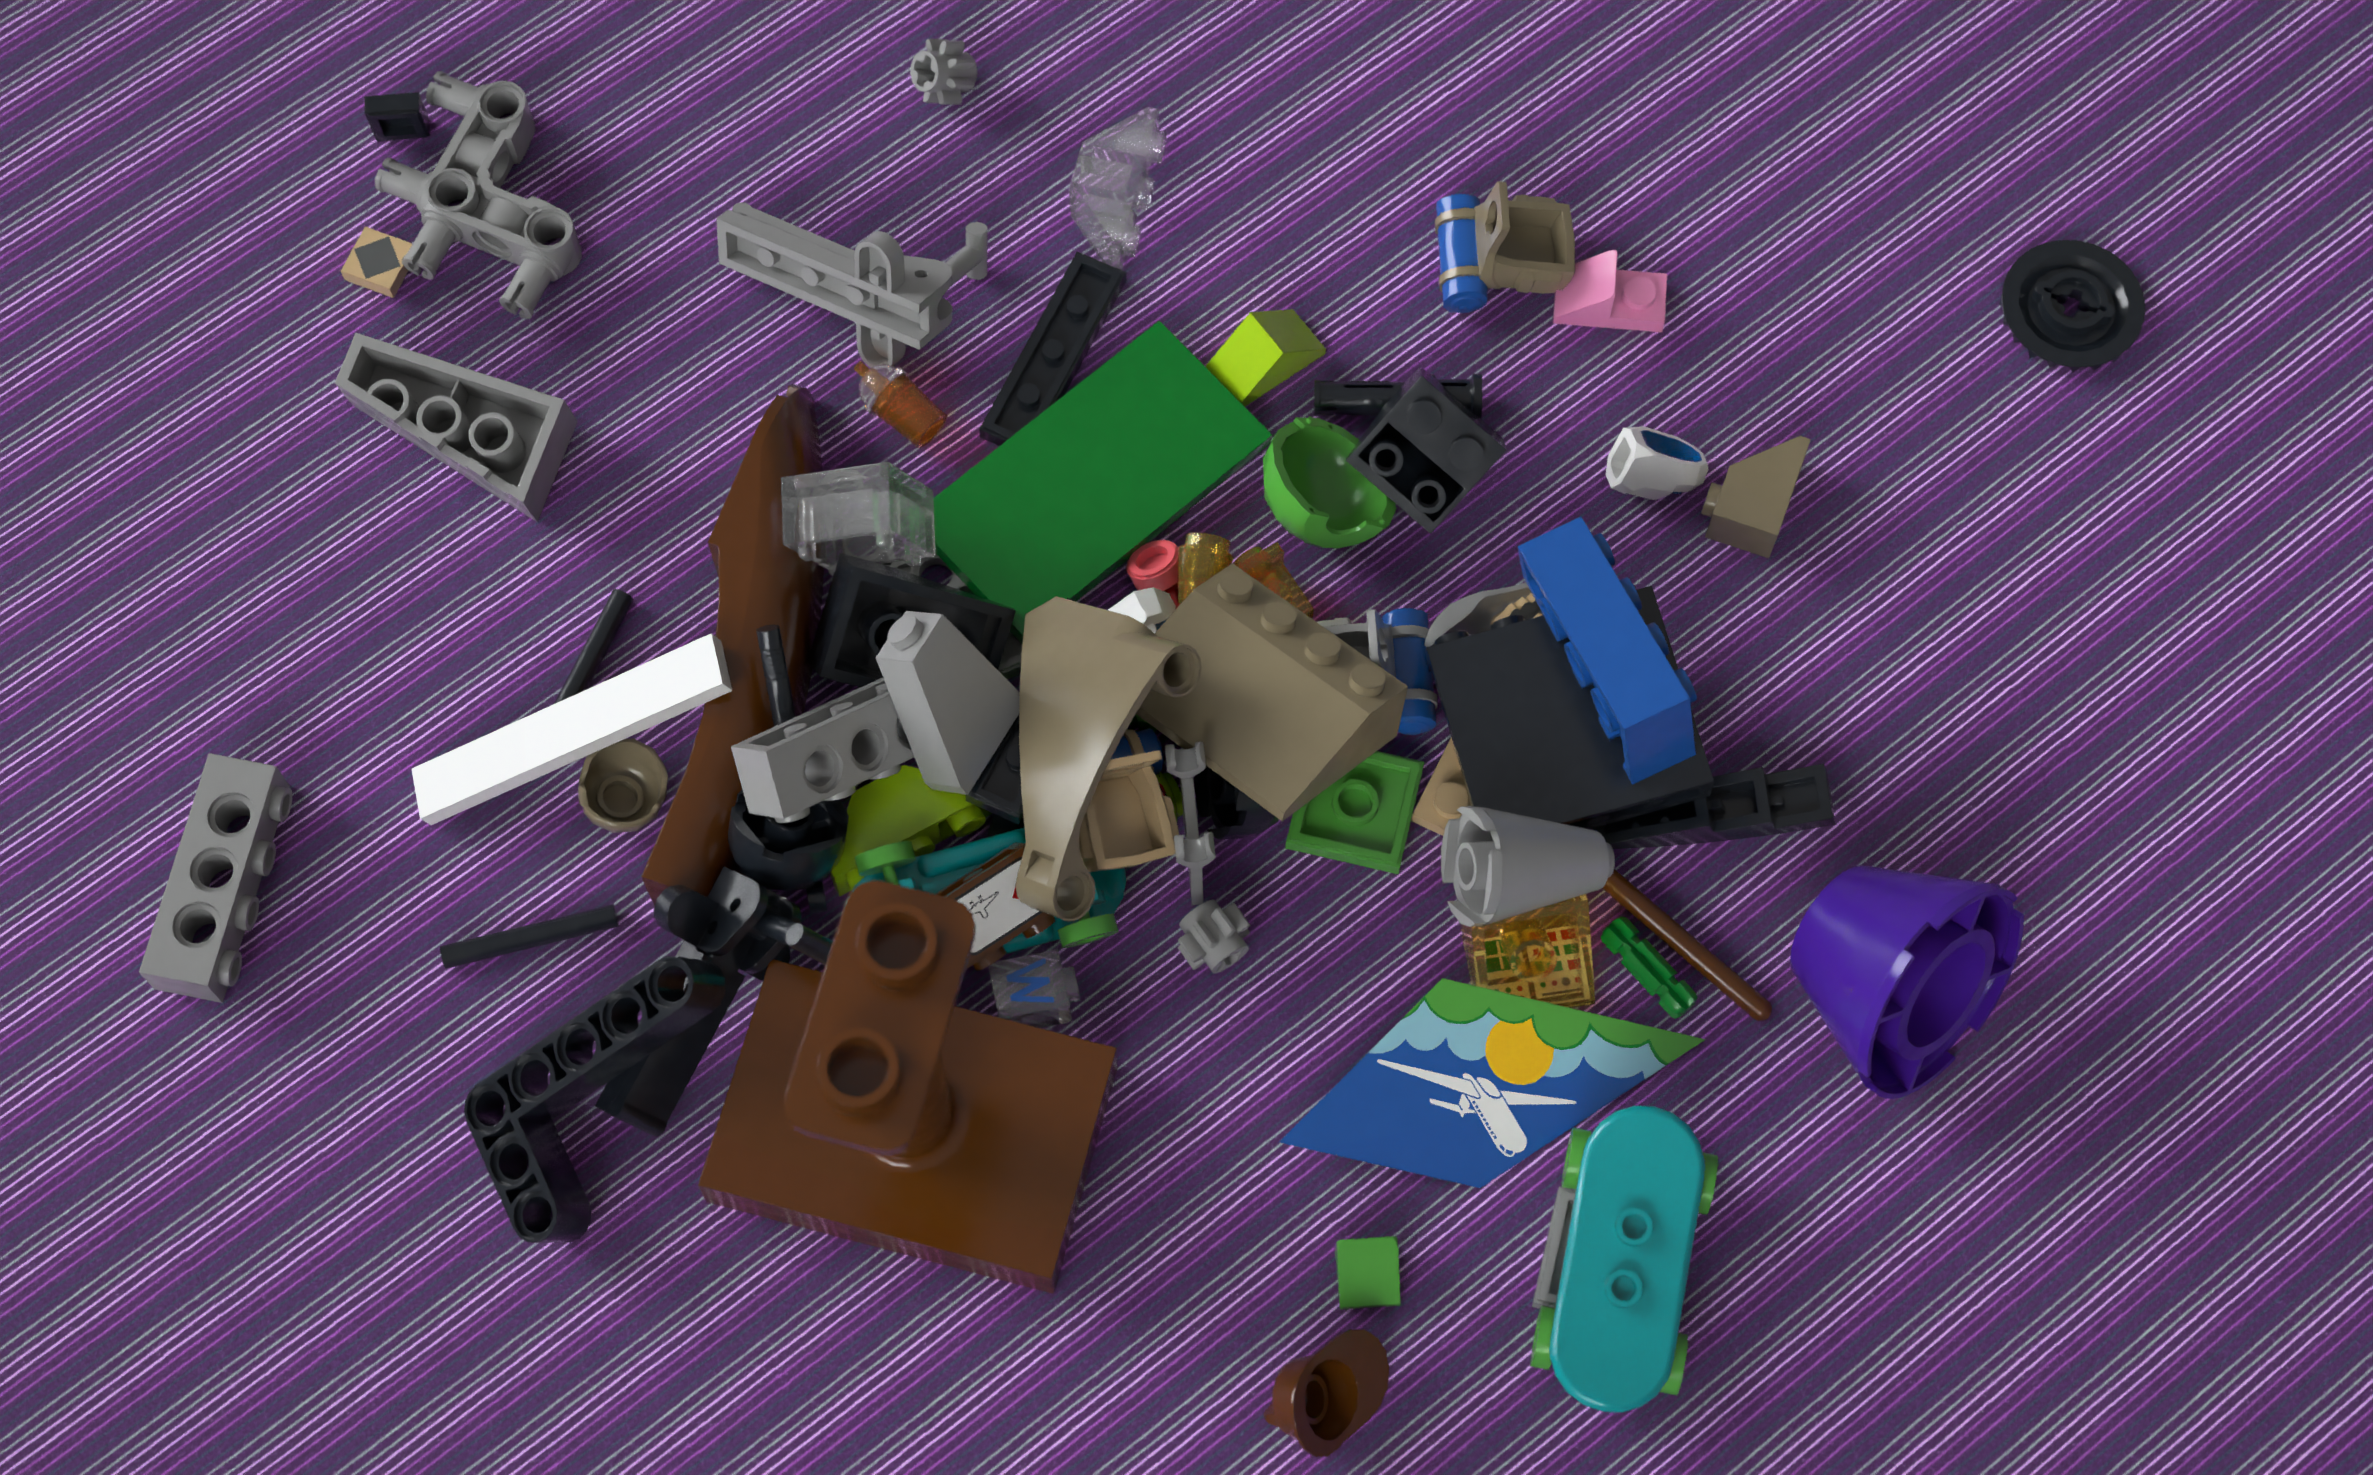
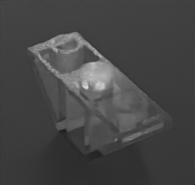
M1147 107L1083 141L1069 187L1071 217L1101 261L1120 270L1123 269L1126 256L1135 257L1137 253L1141 225L1135 224L1139 209L1147 211L1149 208L1154 187V178L1148 177L1152 163L1161 164L1165 151L1167 132L1159 131V109Z

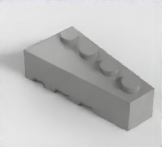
M355 333L335 381L336 386L354 407L538 522L578 422L564 399L359 333Z

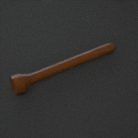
M1614 869L1612 875L1607 879L1606 884L1602 888L1606 893L1753 1019L1765 1021L1771 1016L1772 1005L1763 995Z

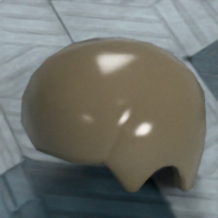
M634 738L621 740L588 755L582 767L578 786L579 804L583 807V813L593 824L612 833L638 831L655 819L662 808L667 793V768L654 748Z

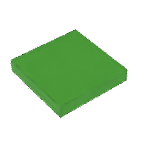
M1376 751L1293 813L1285 849L1399 874L1424 762Z

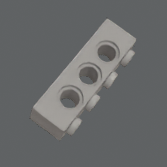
M883 677L731 746L748 812L750 814L774 817L777 823H789L800 820L810 814L809 807L823 800L834 801L846 798L856 792L855 785L867 779H881L892 776L901 770V763L915 758Z
M208 754L139 973L155 990L223 1003L228 986H234L237 982L242 966V955L239 952L245 930H252L258 916L259 900L256 896L262 876H268L274 865L276 846L273 839L278 823L284 822L287 819L292 805V790L277 766ZM240 816H250V820L244 829L236 833H227V828L234 819ZM227 869L233 870L231 879L225 885L218 888H210V882L218 872ZM207 924H216L215 931L208 940L202 943H193L194 934L200 927Z

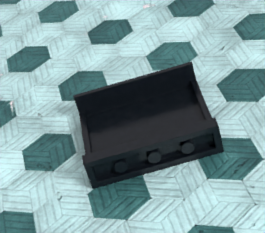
M1648 586L1636 589L1642 604V609L1638 612L1646 625L1655 622L1661 630L1669 649V655L1665 657L1675 671L1678 669L1653 587ZM1522 615L1505 617L1494 622L1490 626L1491 630L1470 636L1467 631L1451 632L1437 638L1435 645L1426 647L1427 667L1429 672L1432 671L1472 806H1480L1565 825L1592 829L1710 796L1714 779L1693 713L1692 721L1696 755L1642 781L1631 784L1623 768L1625 759L1621 737L1618 736L1610 741L1608 740L1598 721L1600 716L1592 700L1590 691L1594 688L1593 684L1581 688L1564 649V644L1570 642L1569 638L1557 641L1544 615L1525 620Z

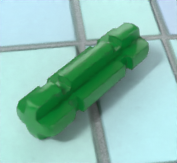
M1621 916L1615 919L1603 930L1601 941L1614 955L1620 953L1623 956L1621 963L1651 996L1657 994L1660 997L1659 1005L1670 1017L1677 1019L1684 1015L1695 1005L1698 999L1697 993L1684 979L1679 982L1677 981L1675 969L1646 938L1640 940L1637 937L1640 931L1627 917Z

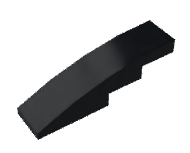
M1818 764L1766 774L1764 768L1760 767L1713 776L1714 784L1708 797L1593 828V830L1601 833L1612 849L1710 843L1776 835L1836 825L1827 769L1824 764Z

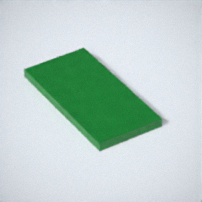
M1159 320L911 515L909 526L976 596L1012 607L1016 610L1010 632L1023 644L1025 614L1056 596L1078 601L1126 562L1138 548L1153 540L1270 445L1272 434Z

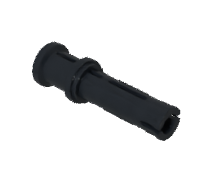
M1429 373L1482 419V374H1473L1471 379H1437L1434 373ZM1315 380L1314 416H1377L1405 382H1334Z

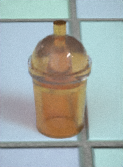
M861 361L855 365L854 370L862 376L859 393L865 404L864 408L871 415H877L918 449L926 446L936 437L946 423L947 414L937 407L909 379V374L902 367L896 368L893 365L880 364L869 369Z

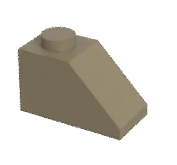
M1798 436L1730 465L1723 486L1712 482L1701 512L1702 515L1711 517L1705 537L1769 558L1811 439Z

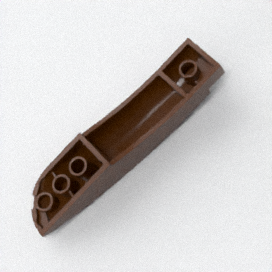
M788 385L786 393L788 397L777 395L766 410L753 435L708 540V546L718 575L719 604L716 637L722 642L732 691L706 702L704 705L702 719L686 771L642 873V880L654 906L663 890L678 884L708 897L724 866L746 876L740 871L728 844L731 808L736 804L737 794L742 790L731 746L774 727L756 634L757 628L772 624L779 625L796 717L804 713L813 670L809 664V659L820 622L825 559V511L821 497L823 471L813 397L807 388L799 385Z

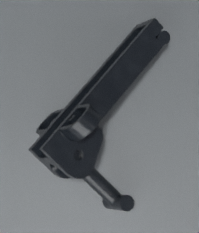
M725 866L708 897L678 884L663 890L654 906L656 923L662 929L684 940L675 957L708 960L716 964L723 972L726 986L721 1004L710 1014L610 1080L595 1104L597 1108L656 1137L664 1133L671 1114L745 978V975L739 973L738 970L763 981L768 965L773 959L789 963V947L826 965L833 941L800 924L801 911L795 903ZM686 977V979H685V981H684V989H683L685 994H686L687 989H688V978H687V977Z

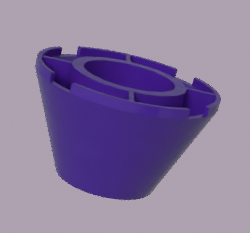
M1862 865L1842 872L1813 901L1794 937L1790 955L1791 968L1859 1078L1869 1090L1882 1098L1896 1099L1921 1089L1940 1075L1956 1059L1948 1051L1968 1026L1976 1032L1981 1029L2010 978L2022 942L2024 914L2014 909L2013 902L2018 898L2014 893L2001 885Z

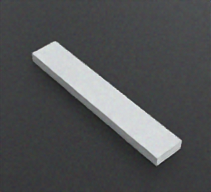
M712 633L412 768L420 819L430 825L436 824L731 692L732 686L721 640Z

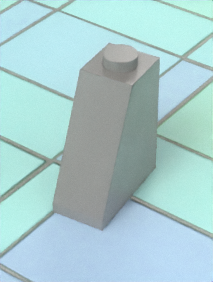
M906 611L890 628L887 636L888 639L876 656L878 666L924 783L933 790L968 795L1019 714L1020 692L943 614Z

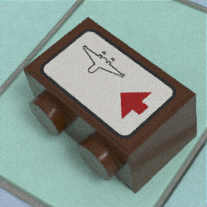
M1013 843L935 894L963 903L972 913L976 927L975 940L966 969L973 965L975 970L979 971L990 966L1006 954V950L1003 947L1004 944L1021 933L1026 939L1033 937L1056 921L1054 916L1035 910L1022 903L1017 896L1015 884L1026 843Z

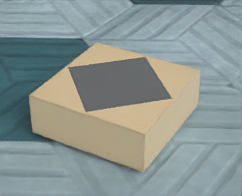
M365 226L341 269L344 280L394 298L409 271L402 264V259L408 253L412 243Z

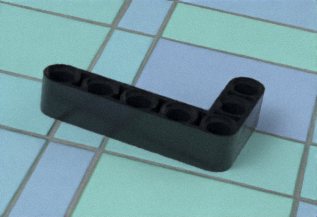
M666 956L657 960L476 1084L470 1090L464 1107L466 1122L513 1229L520 1238L526 1242L533 1243L573 1242L580 1239L587 1232L591 1223L590 1204L552 1120L714 1011L722 1002L726 986L723 972L716 964L708 960ZM686 977H687V978H688V989H687V992H686V994H685L683 989H684V981H685V979H686ZM641 1009L642 1019L640 1024H638V1013ZM594 1041H595V1043H596V1050H595V1053H594V1055H593V1044H594ZM550 1072V1083L548 1085V1075ZM527 1157L529 1158L528 1168H527ZM551 1208L553 1212L552 1222L550 1219Z

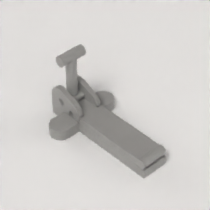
M737 203L732 207V211L728 209L716 218L719 264L856 322L858 353L862 360L875 371H888L905 355L906 344L920 350L952 322V305L942 296L964 275L974 280L983 279L987 276L988 227L980 222H973L966 226V246L944 263L935 259L905 256L899 243L891 235L881 231L870 234L857 245L854 251L752 208L748 203Z

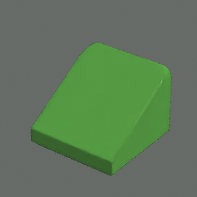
M1397 1237L1336 1241L1335 1257L1340 1309L1400 1306Z

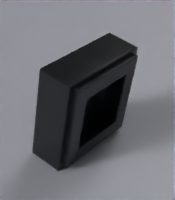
M419 92L364 96L365 115L376 141L427 138L430 136V120Z

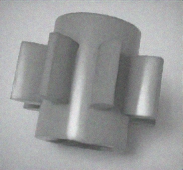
M927 39V51H921L914 55L910 69L911 79L914 86L919 91L924 92L923 101L925 103L962 104L961 93L968 92L974 88L977 79V66L975 59L969 53L963 52L965 42L947 39Z
M1209 900L1190 911L1179 924L1185 935L1178 939L1180 943L1178 949L1193 970L1206 963L1212 973H1219L1235 964L1249 950L1243 938L1250 934L1248 928L1251 925L1235 903L1222 910L1215 900Z

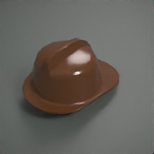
M1349 1329L1333 1338L1316 1354L1292 1360L1281 1368L1275 1379L1272 1403L1263 1414L1265 1421L1280 1427L1281 1431L1291 1438L1298 1440L1303 1450L1313 1457L1330 1456L1350 1436L1368 1422L1381 1406L1388 1388L1389 1363L1385 1348L1378 1337L1367 1330Z

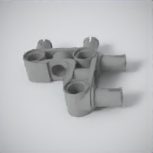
M438 71L433 78L440 85L430 82L426 92L427 103L464 116L434 170L427 174L399 163L393 158H386L382 165L389 172L379 168L375 177V188L378 191L389 193L416 204L417 210L422 215L421 222L423 227L408 253L403 257L402 264L406 269L418 276L421 270L424 269L422 272L423 278L432 280L452 243L459 241L517 264L520 267L507 290L500 297L499 303L504 309L514 315L521 308L519 312L520 317L530 319L549 282L556 281L563 275L572 272L580 263L582 252L573 221L568 213L547 201L534 196L526 199L500 189L513 164H520L535 133L534 120L526 95L521 87L509 81H498L492 84H482L477 87L448 76L445 72ZM514 113V115L508 118H499L504 114ZM455 200H464L461 204L457 206H448L451 202ZM562 238L555 245H544L550 239Z

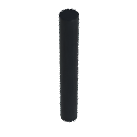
M613 589L554 704L588 689L634 600L628 593L619 589Z
M611 904L440 946V953L445 969L616 928L619 927L615 906Z

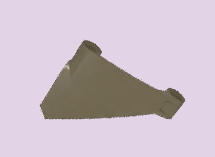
M1057 596L1025 614L1019 695V751L1026 845L1015 886L1017 896L1022 903L1064 921H1075L1082 918L1089 911L1095 897L1094 880L1085 867L1080 854L1079 833L1083 818L1099 781L1123 734L1149 691H1155L1172 697H1182L1189 694L1195 688L1200 678L1201 660L1197 651L1190 645L1158 637L1148 627L1132 617Z

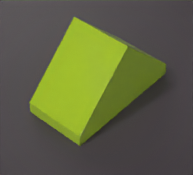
M1293 309L1250 312L1205 367L1246 407L1326 354V348Z

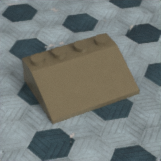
M1233 563L1196 587L1154 633L1158 637L1193 647L1201 660L1200 678L1195 688L1189 694L1182 697H1172L1150 690L1136 714L1184 750L1195 747L1194 742H1203L1206 766L1281 821L1295 813L1394 739L1398 734L1408 686Z

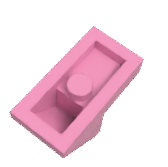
M1609 250L1575 263V273L1569 284L1563 290L1555 292L1553 324L1662 333L1665 324L1667 274L1617 270V250Z

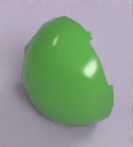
M1311 416L1308 418L1296 417L1293 422L1278 429L1263 458L1264 498L1275 518L1287 532L1303 542L1318 548H1343L1369 540L1390 525L1396 511V503L1346 461V458L1359 439L1344 428L1319 418H1312Z

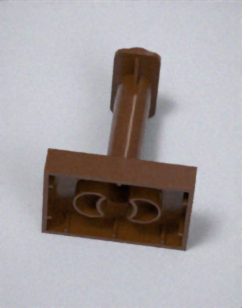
M884 881L865 882L851 891L846 900L824 972L774 959L769 963L698 1187L708 1203L1054 1294L1117 1072V1048L956 1007L955 1003L975 940L976 927L970 910L963 903L951 898Z

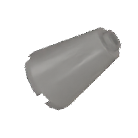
M1461 806L1457 809L1462 815L1460 819H1449L1445 827L1441 846L1443 883H1453L1457 901L1447 902L1459 923L1469 927L1484 926L1600 890L1612 875L1615 866L1613 849L1598 831L1480 806Z

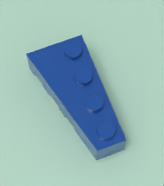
M1579 517L1519 545L1518 552L1523 577L1557 641L1567 637L1570 642L1564 644V649L1581 688L1591 684L1594 686L1590 691L1592 700L1600 716L1598 721L1608 740L1610 741L1618 736L1622 739L1625 759L1623 768L1631 784L1642 781L1696 755L1691 703L1697 700L1694 687L1686 672L1682 668L1674 671L1665 656L1669 655L1668 645L1657 624L1652 622L1646 625L1638 611L1642 609V604L1630 579L1625 577L1619 580L1611 566L1615 565V559L1602 533L1593 536L1583 518Z

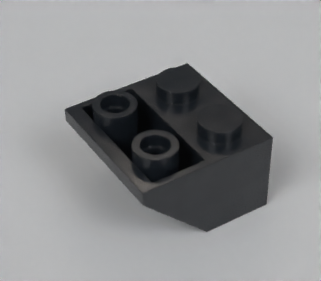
M1419 366L1381 409L1350 452L1346 461L1431 534L1507 449L1504 438L1425 369Z

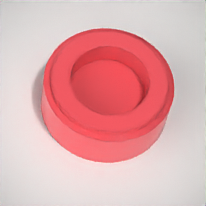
M1156 540L1138 548L1129 558L1126 570L1137 590L1154 587L1164 591L1175 585L1183 577L1186 570V562L1174 542Z

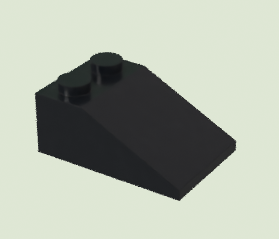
M840 553L811 648L809 664L820 677L857 687H863L882 678L876 656L887 641L888 632L892 625L906 611L943 614L998 670L1016 610L894 567Z

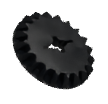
M2055 240L2038 245L2017 259L2010 268L2002 285L2003 289L1999 306L2003 308V325L2009 326L2013 333V343L2020 342L2028 349L2030 358L2038 356L2046 360L2050 368L2057 365L2070 367L2073 373L2084 367H2091L2095 371L2102 364L2109 361L2114 363L2126 350L2131 348L2144 323L2145 301L2142 289L2134 273L2116 255L2089 242ZM2068 298L2078 300L2077 308L2080 311L2074 317L2064 314L2065 306L2062 304H2065Z

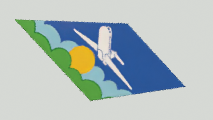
M1442 978L1279 1143L1481 1188L1706 1039Z

